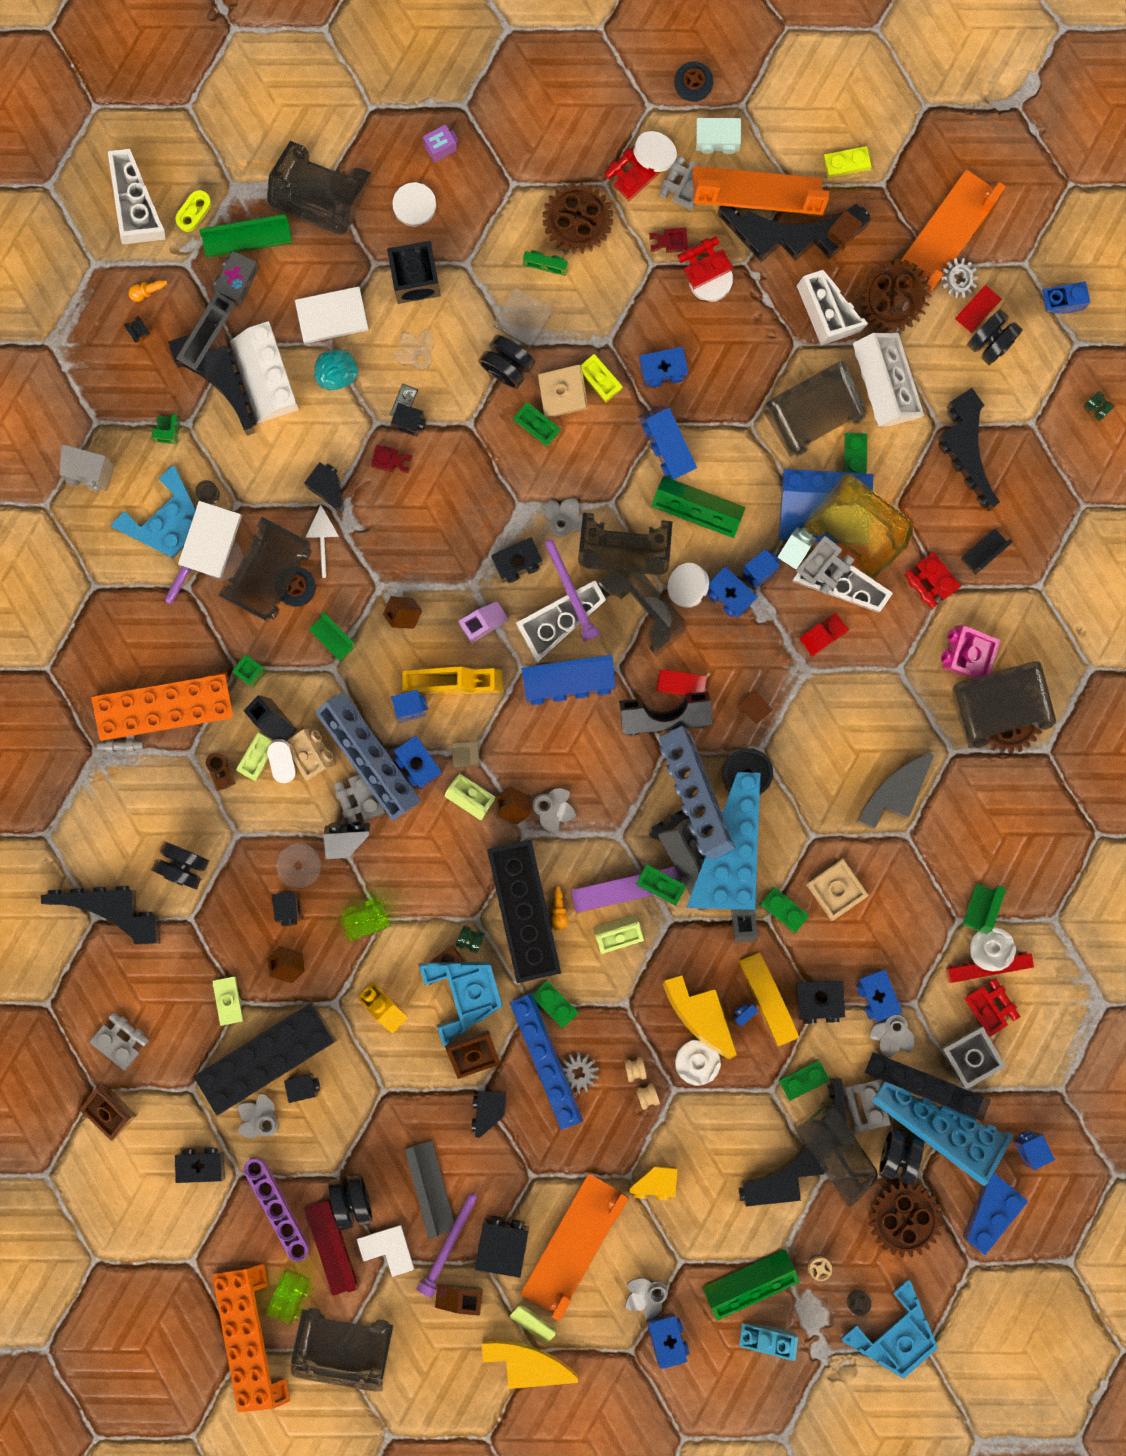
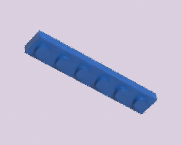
M532 993L510 1002L560 1129L563 1130L583 1122L584 1120Z

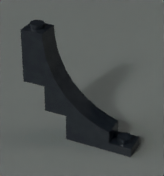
M857 203L846 210L862 222L861 227L853 235L850 242L868 227L871 220L869 212L864 207H859ZM720 206L717 215L761 262L779 246H782L795 261L814 244L829 260L841 250L839 246L826 237L829 229L841 214L817 223L785 224L768 220L751 211H747L740 218L739 212L735 207Z
M841 1078L830 1079L831 1084H827L828 1096L833 1098V1102L821 1103L815 1126L799 1152L777 1170L756 1179L742 1181V1187L738 1188L739 1200L744 1201L746 1207L801 1201L798 1177L825 1175L823 1151L850 1148Z

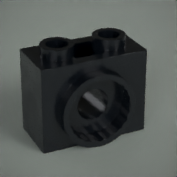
M843 981L795 983L797 1019H803V1024L817 1023V1019L826 1018V1023L840 1022V1018L845 1017ZM818 991H822L826 996L822 1004H817L814 1000V995Z

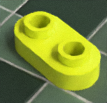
M201 190L193 192L176 214V223L182 231L191 232L195 230L210 210L211 199L206 192ZM203 201L204 205L198 207L197 203ZM186 219L192 220L190 224H185L184 222Z

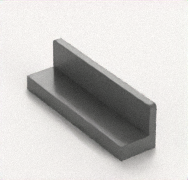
M690 819L682 820L674 829L663 831L658 836L691 896L705 855L700 854L696 845L698 843L697 836H694L690 830Z
M428 1141L405 1148L428 1239H433L440 1234L450 1232L455 1222L433 1142Z

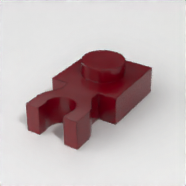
M686 227L664 229V235L649 233V240L656 239L658 241V244L650 245L651 252L658 251L661 248H666V253L684 252V249L688 248Z
M376 445L371 467L388 472H393L394 467H396L400 471L409 474V467L402 466V462L405 460L412 462L413 457L407 454L398 456V449Z

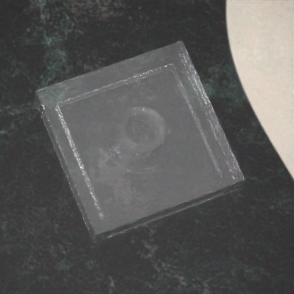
M515 288L493 323V327L531 348L552 315L553 309Z

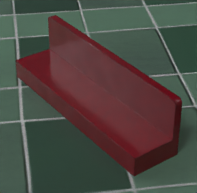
M328 1199L307 1206L305 1212L332 1295L335 1296L346 1291L349 1293L357 1290L359 1285L342 1232L336 1223L331 1200Z

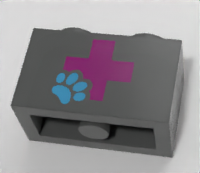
M232 251L230 257L227 256L222 266L223 271L220 276L215 278L213 288L215 293L216 291L233 301L235 305L241 307L259 267L256 261Z

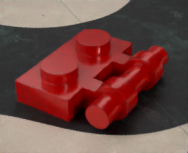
M635 145L631 149L627 148L623 152V156L618 161H613L609 165V169L604 172L605 177L609 180L614 175L618 178L614 183V187L628 201L634 198L661 173L655 172L650 167L647 169L637 161L634 155ZM630 162L633 167L625 173L622 168Z
M717 236L711 239L706 238L701 241V244L693 248L688 247L684 249L683 253L677 255L680 263L688 260L690 266L684 268V273L693 290L733 271V266L725 251L721 249L715 252L713 247L720 244ZM706 252L707 257L697 261L695 256Z
M932 552L915 566L920 574L916 576L911 569L904 574L909 581L910 587L916 589L921 596V601L924 604L927 603L931 610L938 605L933 598L935 595H938L943 601L961 587L935 552ZM923 579L933 588L929 592L921 583Z
M996 978L988 982L993 989L991 992L988 993L985 987L982 986L963 998L989 1037L1008 1026L1004 1019L1006 1015L1009 1014L1012 1021L1021 1017L1016 1010L1018 1007L1014 1002L1010 1001L1005 993V987L1003 984L1000 985ZM996 997L1004 1006L1001 1010L993 1002V999Z

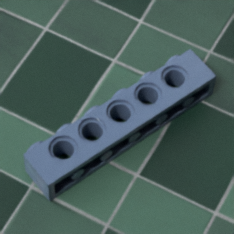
M344 692L327 700L315 711L392 821L407 814L421 802L418 795Z
M680 726L659 737L662 745L659 747L660 752L665 759L667 758L669 763L667 770L670 776L675 779L676 784L674 788L684 802L681 806L686 816L690 818L691 823H689V827L693 835L697 836L698 843L696 845L700 854L713 860L735 849L736 847L691 733L683 726ZM683 752L682 756L677 759L679 753ZM690 771V774L685 777V774ZM698 790L697 794L692 797L693 792ZM705 809V813L699 817L700 812ZM713 828L711 835L707 836L708 831Z

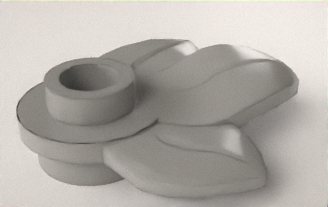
M575 498L566 499L561 505L551 499L546 505L545 516L550 521L551 532L557 537H564L571 531L582 530L588 521V518L579 515V503ZM558 523H562V524H564L565 526H564V527H559L557 524H558Z
M553 789L549 794L536 796L533 801L534 812L540 816L541 825L549 832L558 833L559 822H566L576 817L574 809L566 803L570 792L565 789ZM542 801H546L548 808L541 809L539 804Z
M900 1014L887 1018L885 1022L875 1024L871 1029L869 1037L880 1041V1050L884 1057L893 1056L900 1048L906 1052H911L914 1047V1035L908 1029L906 1018ZM895 1023L901 1024L898 1029H894L892 1026Z
M260 1094L256 1104L244 1103L238 1106L239 1115L245 1122L238 1129L242 1136L246 1138H254L258 1135L267 1137L277 1131L278 1120L274 1116L275 1106L268 1096ZM266 1120L270 1121L271 1127L269 1129H265L263 1126V1123Z
M635 1278L627 1283V1287L632 1293H630L626 1300V1309L632 1311L644 1310L647 1320L656 1317L661 1312L662 1302L668 1296L667 1286L661 1281L650 1282L646 1278ZM660 1289L659 1293H652L653 1290Z

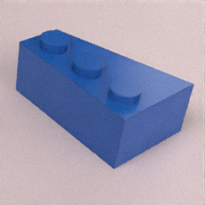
M659 406L638 417L645 435L651 442V449L654 455L658 456L662 463L660 468L665 477L669 476L670 479L674 480L697 468L669 407Z
M993 1173L989 1183L985 1186L982 1185L981 1190H979L978 1199L971 1212L963 1238L979 1252L986 1255L1028 1203V1200Z

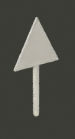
M320 505L306 538L320 537L322 578H326L324 537L339 536Z

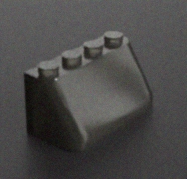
M822 1104L792 1124L836 1194L847 1207L859 1201L876 1182L878 1173L875 1166L833 1105Z

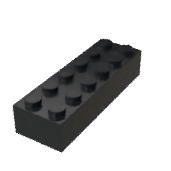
M532 840L487 849L516 982L521 983L561 974Z
M310 1003L193 1077L216 1116L334 1044L337 1040L315 1004Z

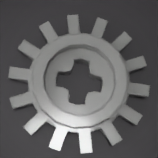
M957 258L953 259V266L950 262L946 263L949 270L942 269L947 274V276H942L941 280H947V283L942 287L946 288L949 286L947 294L950 295L954 291V298H958L959 292L962 298L966 297L965 291L972 294L973 292L970 290V287L976 288L977 286L972 283L973 280H978V276H973V272L977 270L976 268H969L972 264L970 261L964 265V258L961 259L959 264ZM961 272V277L964 281L957 284L954 275H958Z
M577 1052V1058L575 1059L572 1054L568 1055L571 1061L567 1062L563 1059L562 1062L566 1066L565 1068L562 1067L571 1091L575 1087L577 1088V1094H580V1088L584 1087L585 1091L588 1092V1084L593 1087L596 1085L592 1082V1078H599V1076L593 1075V1072L598 1071L599 1068H592L591 1066L596 1061L593 1059L588 1062V1054L585 1055L584 1059L580 1058V1052ZM580 1066L583 1068L582 1072L585 1073L584 1078L579 1077L577 1080L574 1078L575 1074L572 1073V1070L578 1069Z

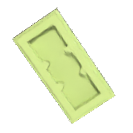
M258 731L236 771L257 781L269 760L268 746L273 739Z
M236 977L212 981L220 1026L244 1021Z

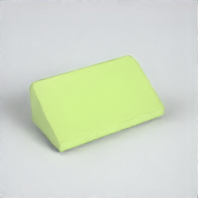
M460 773L445 793L447 799L479 820L483 819L495 801V796Z
M636 915L593 928L601 954L644 941Z
M518 1303L510 1315L512 1320L545 1344L556 1334L554 1327L521 1303Z

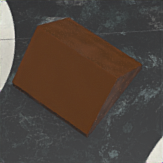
M490 1031L445 1046L457 1079L501 1064Z
M106 1084L98 1085L80 1108V1111L111 1141L137 1116Z

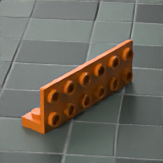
M693 166L692 169L693 203L823 215L829 200V191L822 189V179L818 177Z
M965 170L901 261L903 262L905 259L910 264L918 265L917 269L924 270L922 276L925 275L929 278L925 284L931 285V288L926 290V293L931 294L942 276L945 275L942 269L948 270L946 263L950 262L953 264V259L957 258L1003 194L1006 188L1004 184L998 182L994 188L970 171ZM910 279L905 282L907 286L910 285Z
M228 671L205 675L202 678L93 695L91 699L99 739L103 741L232 718L233 711L227 685L229 681Z
M588 1174L522 1289L521 1295L551 1312L552 1317L560 1321L571 1302L573 1293L608 1231L629 1199L628 1195L592 1174Z
M264 1263L241 1270L213 1274V1283L237 1411L247 1412L274 1409L290 1402L286 1378L271 1382L254 1291L268 1287Z

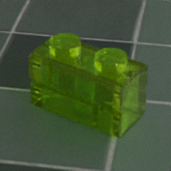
M377 898L364 902L365 907L360 909L352 906L343 910L344 914L340 915L339 918L348 942L392 927L383 901L378 902Z
M286 1268L265 1314L288 1325H291L294 1320L298 1321L304 1309L300 1307L303 1298L308 1299L313 1288L309 1285L311 1279Z

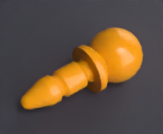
M155 281V283L150 284L143 282L141 285H132L128 291L129 297L135 302H140L145 297H150L152 292L162 289L167 285V281Z
M557 886L553 895L555 909L551 910L553 915L550 918V924L555 930H563L568 924V918L565 915L567 910L562 909L563 896L560 887Z

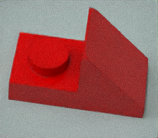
M834 613L822 623L813 627L799 640L813 657L847 633L849 629L838 614Z

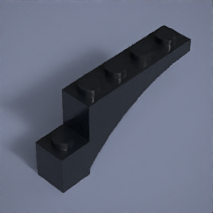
M189 335L168 341L177 367L187 368L211 383L234 408L246 435L254 434L253 426L257 425L253 412H248L247 405H250L247 393H242L240 385L243 384L240 372H235L233 365L237 363L233 352H228L226 346L207 351L195 371L176 359Z
M970 388L947 406V413L950 419L958 424L939 437L938 445L944 454H948L952 459L951 464L957 472L962 473L966 486L970 490H974L978 496L977 501L980 506L990 511L1000 501L993 492L985 475L979 451L980 411L985 405L973 388Z
M116 886L115 891H107V887L93 888V892H84V888L70 889V893L62 894L61 890H48V895H41V904L73 906L107 919L127 933L133 939L135 945L160 943L159 916H153V912H139V917H137L136 891L129 890V886Z
M874 1052L865 1070V1074L982 1122L991 1101L981 1095Z

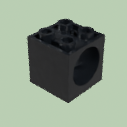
M431 241L387 248L398 304L441 297Z
M489 1215V1219L484 1218L475 1270L521 1278L529 1226L525 1225V1221L512 1219L511 1223L503 1222L502 1217Z

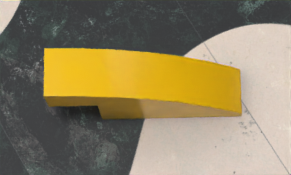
M466 667L403 671L402 693L418 690L420 694L502 693L503 670L495 668L474 670Z
M760 952L740 960L739 963L763 1020L771 1031L776 1046H781L800 1038Z
M683 976L665 980L663 987L667 997L684 1025L710 1049L728 1059L734 1058L737 1054L716 990L689 997Z
M482 1340L483 1363L506 1361L509 1389L578 1383V1374L560 1359L541 1349L515 1341Z

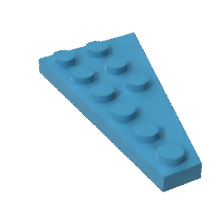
M737 772L722 811L736 848L713 860L705 856L687 908L756 910L760 773Z
M884 1082L872 1099V1102L983 1186L989 1183L1014 1136L1009 1132L1005 1134L999 1132L992 1125L988 1124L985 1126L977 1123L975 1118L942 1105L939 1107L931 1104L929 1099L914 1097L909 1091L888 1082Z

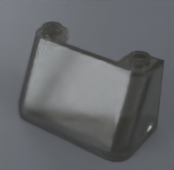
M290 141L269 174L267 192L269 205L278 211L336 234L342 235L347 233L370 182L371 172L361 168H353L349 175L345 176L310 162L308 150L303 145Z
M844 361L828 367L767 402L764 409L765 416L789 457L795 454L797 457L803 455L808 451L807 447L811 442L847 422H853L854 425L859 424L866 419L865 415L868 413Z
M583 513L578 562L587 569L651 575L665 574L669 569L673 521L661 520L659 528L654 530V527H649V534L604 530L605 522L598 524L594 520L593 513Z
M261 517L257 524L259 528L257 535L254 534L250 548L233 578L230 577L229 579L231 585L223 586L218 596L223 601L269 622L270 619L275 620L280 611L278 605L303 560L307 561L309 559L312 549H310L309 541Z
M625 566L607 574L599 581V588L605 599L609 596H617L622 600L630 593L655 621L649 629L648 636L652 643L649 649L656 657L685 632L686 624L684 619L637 566Z
M1038 661L964 680L953 686L952 700L968 748L984 747L992 735L1034 724L1035 728H1040V730H1047L1056 724V717L1041 663Z
M302 1309L291 1359V1374L296 1378L374 1392L382 1391L393 1325L385 1320H376V1323H371L370 1327L325 1319V1316L321 1314L322 1311L319 1309Z

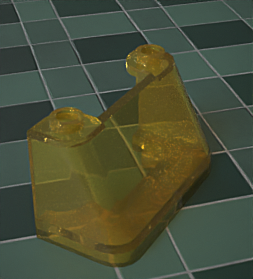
M845 474L809 516L804 525V528L809 533L816 536H822L827 531L858 555L859 570L871 579L877 577L907 549L913 531L912 523L907 517L850 474Z

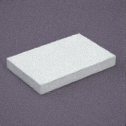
M360 287L295 300L304 344L369 330Z
M199 501L178 565L222 578L242 515Z

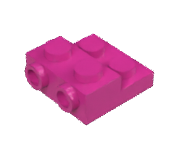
M964 625L954 626L947 635V640L950 641L948 649L944 650L941 655L942 668L958 675H965L980 682L988 683L1001 640Z

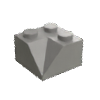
M62 444L60 475L65 479V483L73 486L83 484L87 486V489L99 492L100 489L107 491L114 465L104 455Z
M977 1026L939 1048L950 1069L966 1090L1006 1067L983 1026Z

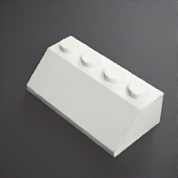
M269 321L249 327L233 338L230 344L257 424L299 410Z
M872 333L854 342L855 356L860 365L861 376L865 382L868 398L871 401L874 418L878 426H893L923 417V409L899 333Z

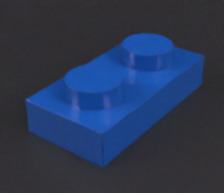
M743 1003L733 1012L736 1016L732 1019L738 1026H743L759 1011L753 1004L746 1005Z

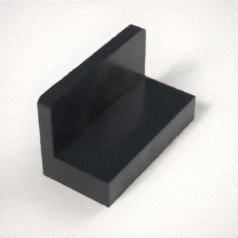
M994 529L966 553L961 560L976 575L1011 545L1013 541L1011 539L1006 541Z

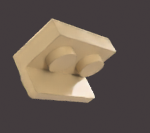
M314 727L303 729L287 740L291 748L293 760L306 781L313 779L324 770L336 765L332 753L326 748L321 734Z

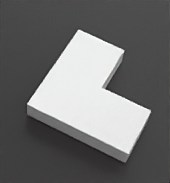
M402 1225L357 1238L363 1262L386 1255L392 1277L414 1270Z

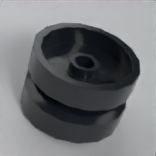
M1002 309L994 313L967 343V346L974 352H978L988 345L982 353L981 359L989 366L1008 351L1023 331L1016 322L1010 323L1002 330V327L1009 318Z
M495 335L489 344L491 351H484L478 363L484 370L503 384L518 389L524 381L522 372H530L535 365V360L526 350L512 340L501 335Z
M744 748L734 752L726 760L722 769V781L725 789L730 793L737 772H744L748 769L749 773L761 774L760 795L769 788L773 779V767L770 759L763 752L754 748Z
M163 841L159 852L161 855L171 859L169 863L162 859H155L151 871L164 876V879L197 890L202 879L199 875L190 872V869L193 868L201 872L206 871L210 860Z
M891 1127L882 1149L879 1176L893 1179L898 1174L900 1182L912 1185L920 1168L925 1141L914 1133H911L906 1138L903 1130Z
M361 1173L350 1175L347 1179V1187L341 1178L328 1182L331 1205L340 1231L353 1227L354 1216L360 1225L373 1222L371 1201Z

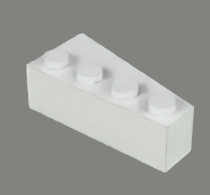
M130 149L108 151L121 243L131 244L166 240L164 228L158 218Z
M832 563L824 573L830 577L837 566ZM850 565L851 569L847 574L844 573L836 582L838 585L834 590L831 589L827 595L879 613L893 593ZM799 573L796 574L792 581L821 592L819 589L824 584L819 579L815 585H812Z
M595 580L576 590L587 617L606 600ZM567 595L515 624L537 663L580 624V621Z

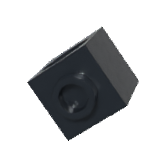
M398 403L391 425L393 429L418 437L419 431L423 432L427 419L424 418L422 410Z
M314 1074L284 1080L289 1103L317 1097V1092L321 1091L319 1079L314 1078Z

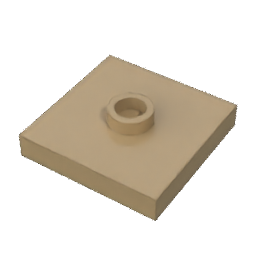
M581 365L538 374L545 417L551 418L588 409Z
M841 859L805 884L831 921L869 896L844 859Z

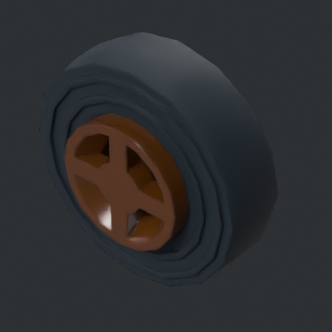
M697 61L688 62L682 65L676 72L674 78L675 89L684 100L690 102L701 101L712 90L713 75L710 69L703 63Z
M290 567L278 576L276 593L286 605L292 607L303 606L314 597L316 583L312 574L306 569Z

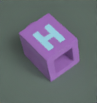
M446 124L423 136L424 146L434 163L457 151L456 143L458 139L453 130H448Z

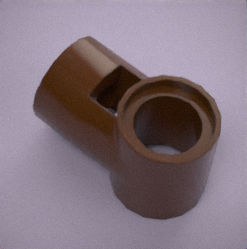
M219 753L210 754L205 763L216 790L221 791L235 785L236 783L229 768L227 758ZM219 757L223 764L220 769L215 770L212 767V761ZM225 772V777L218 778L217 774Z

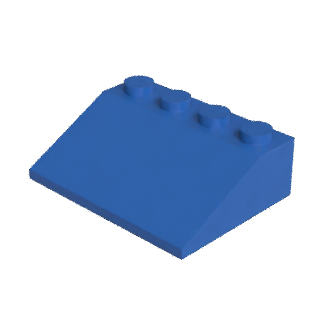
M784 469L781 483L779 540H789L797 527L800 529L804 527L814 534L815 542H820L826 536L833 543L868 545L874 474Z
M612 655L521 668L526 702H531L532 706L545 704L544 700L553 699L554 702L567 701V697L575 696L576 699L588 698L591 693H598V696L611 694V690H615Z

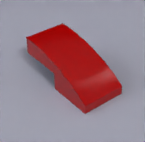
M985 285L955 319L972 333L1002 301V298Z
M660 669L656 692L675 696L705 692L707 677Z

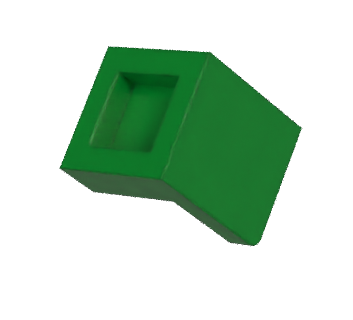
M172 414V417L158 416L156 429H152L151 438L156 443L177 445L180 425L179 416L177 414Z
M245 654L232 673L254 688L267 670Z

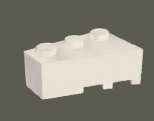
M824 270L803 276L797 284L798 291L821 345L860 333L868 324L864 318L861 319L855 312L854 306L850 302L848 303L840 294V289Z

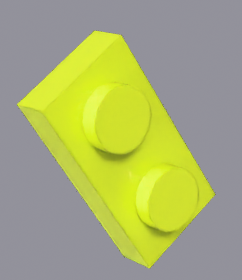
M867 146L824 154L823 157L828 178L871 170L872 167Z
M595 354L581 364L583 377L605 403L623 389V386Z

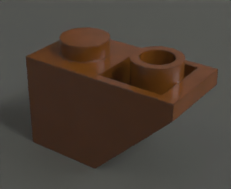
M437 1284L435 1308L457 1314L480 1316L483 1288Z

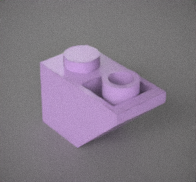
M494 602L477 609L458 622L472 644L508 622L509 619L499 603Z

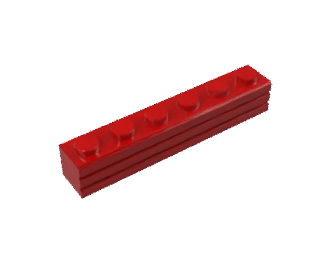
M1027 951L1019 952V955L1014 957L1013 962L1007 968L1000 971L985 970L977 964L966 962L958 967V964L950 965L946 972L948 982L955 983L1034 968L1032 953L1027 954Z

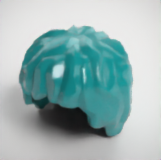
M346 350L326 351L319 355L314 366L315 381L321 388L327 390H338L348 387L354 383L358 375L357 365L353 360V356Z

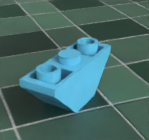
M742 1323L739 1347L796 1361L798 1336L795 1332L778 1327Z

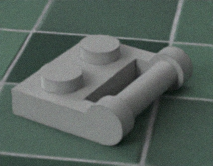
M881 1079L843 1088L854 1125L852 1126L854 1134L894 1123L891 1115L872 1102V1099L882 1085ZM856 1092H859L868 1121L866 1123H862L854 1096Z

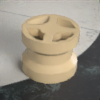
M637 1057L634 1061L624 1060L629 1082H633L637 1078L647 1079L642 1057Z
M653 1083L648 1084L646 1088H636L643 1110L647 1109L650 1105H660Z
M815 1256L808 1262V1272L815 1280L825 1281L829 1279L832 1274V1265L825 1257Z

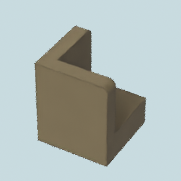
M478 742L451 744L454 768L480 766Z

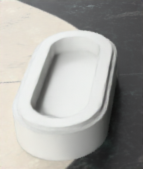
M275 739L268 746V757L272 774L276 781L288 783L295 776V765L291 748L287 741Z

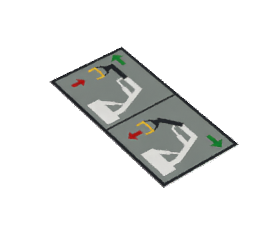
M402 384L390 416H394L398 403L412 407L418 389Z

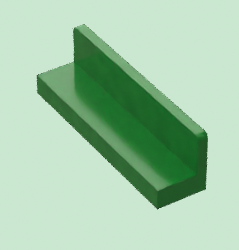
M286 214L199 229L206 258L229 255L232 251L240 253L292 244L290 225Z
M665 476L662 477L651 505L653 508L731 538L735 537L745 511V507Z
M782 1250L712 1282L702 1289L718 1321L800 1283L786 1250Z

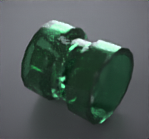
M1099 390L1084 407L1088 411H1092L1094 417L1100 421L1115 405L1111 401H1107L1104 398V394Z
M464 925L456 946L460 948L466 947L470 952L477 954L485 933L480 931L474 932L470 927Z

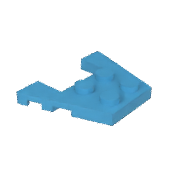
M172 465L159 478L174 494L165 505L142 527L125 511L110 525L115 530L174 558L184 547L196 508L177 469Z
M489 962L418 964L425 985L446 978L450 985L459 1018L436 1025L443 1046L448 1045L453 1038L458 1035L461 1036L470 1026L476 1022H481L502 1007Z
M908 1278L892 1292L907 1309V1312L876 1340L870 1342L856 1324L841 1337L844 1343L903 1379L938 1349L912 1283Z

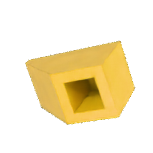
M374 982L357 997L373 1017L392 1034L408 1018L400 1007Z
M653 1165L629 1186V1193H633L634 1198L647 1199V1195H656L657 1200L669 1201L670 1197H675L677 1167Z

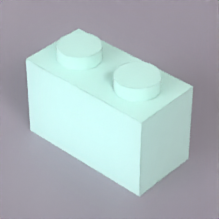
M697 118L696 151H701L704 154H710L714 151L733 154L740 150L741 118Z
M797 527L778 555V558L797 569L816 540L813 537L814 534L804 527L802 529Z

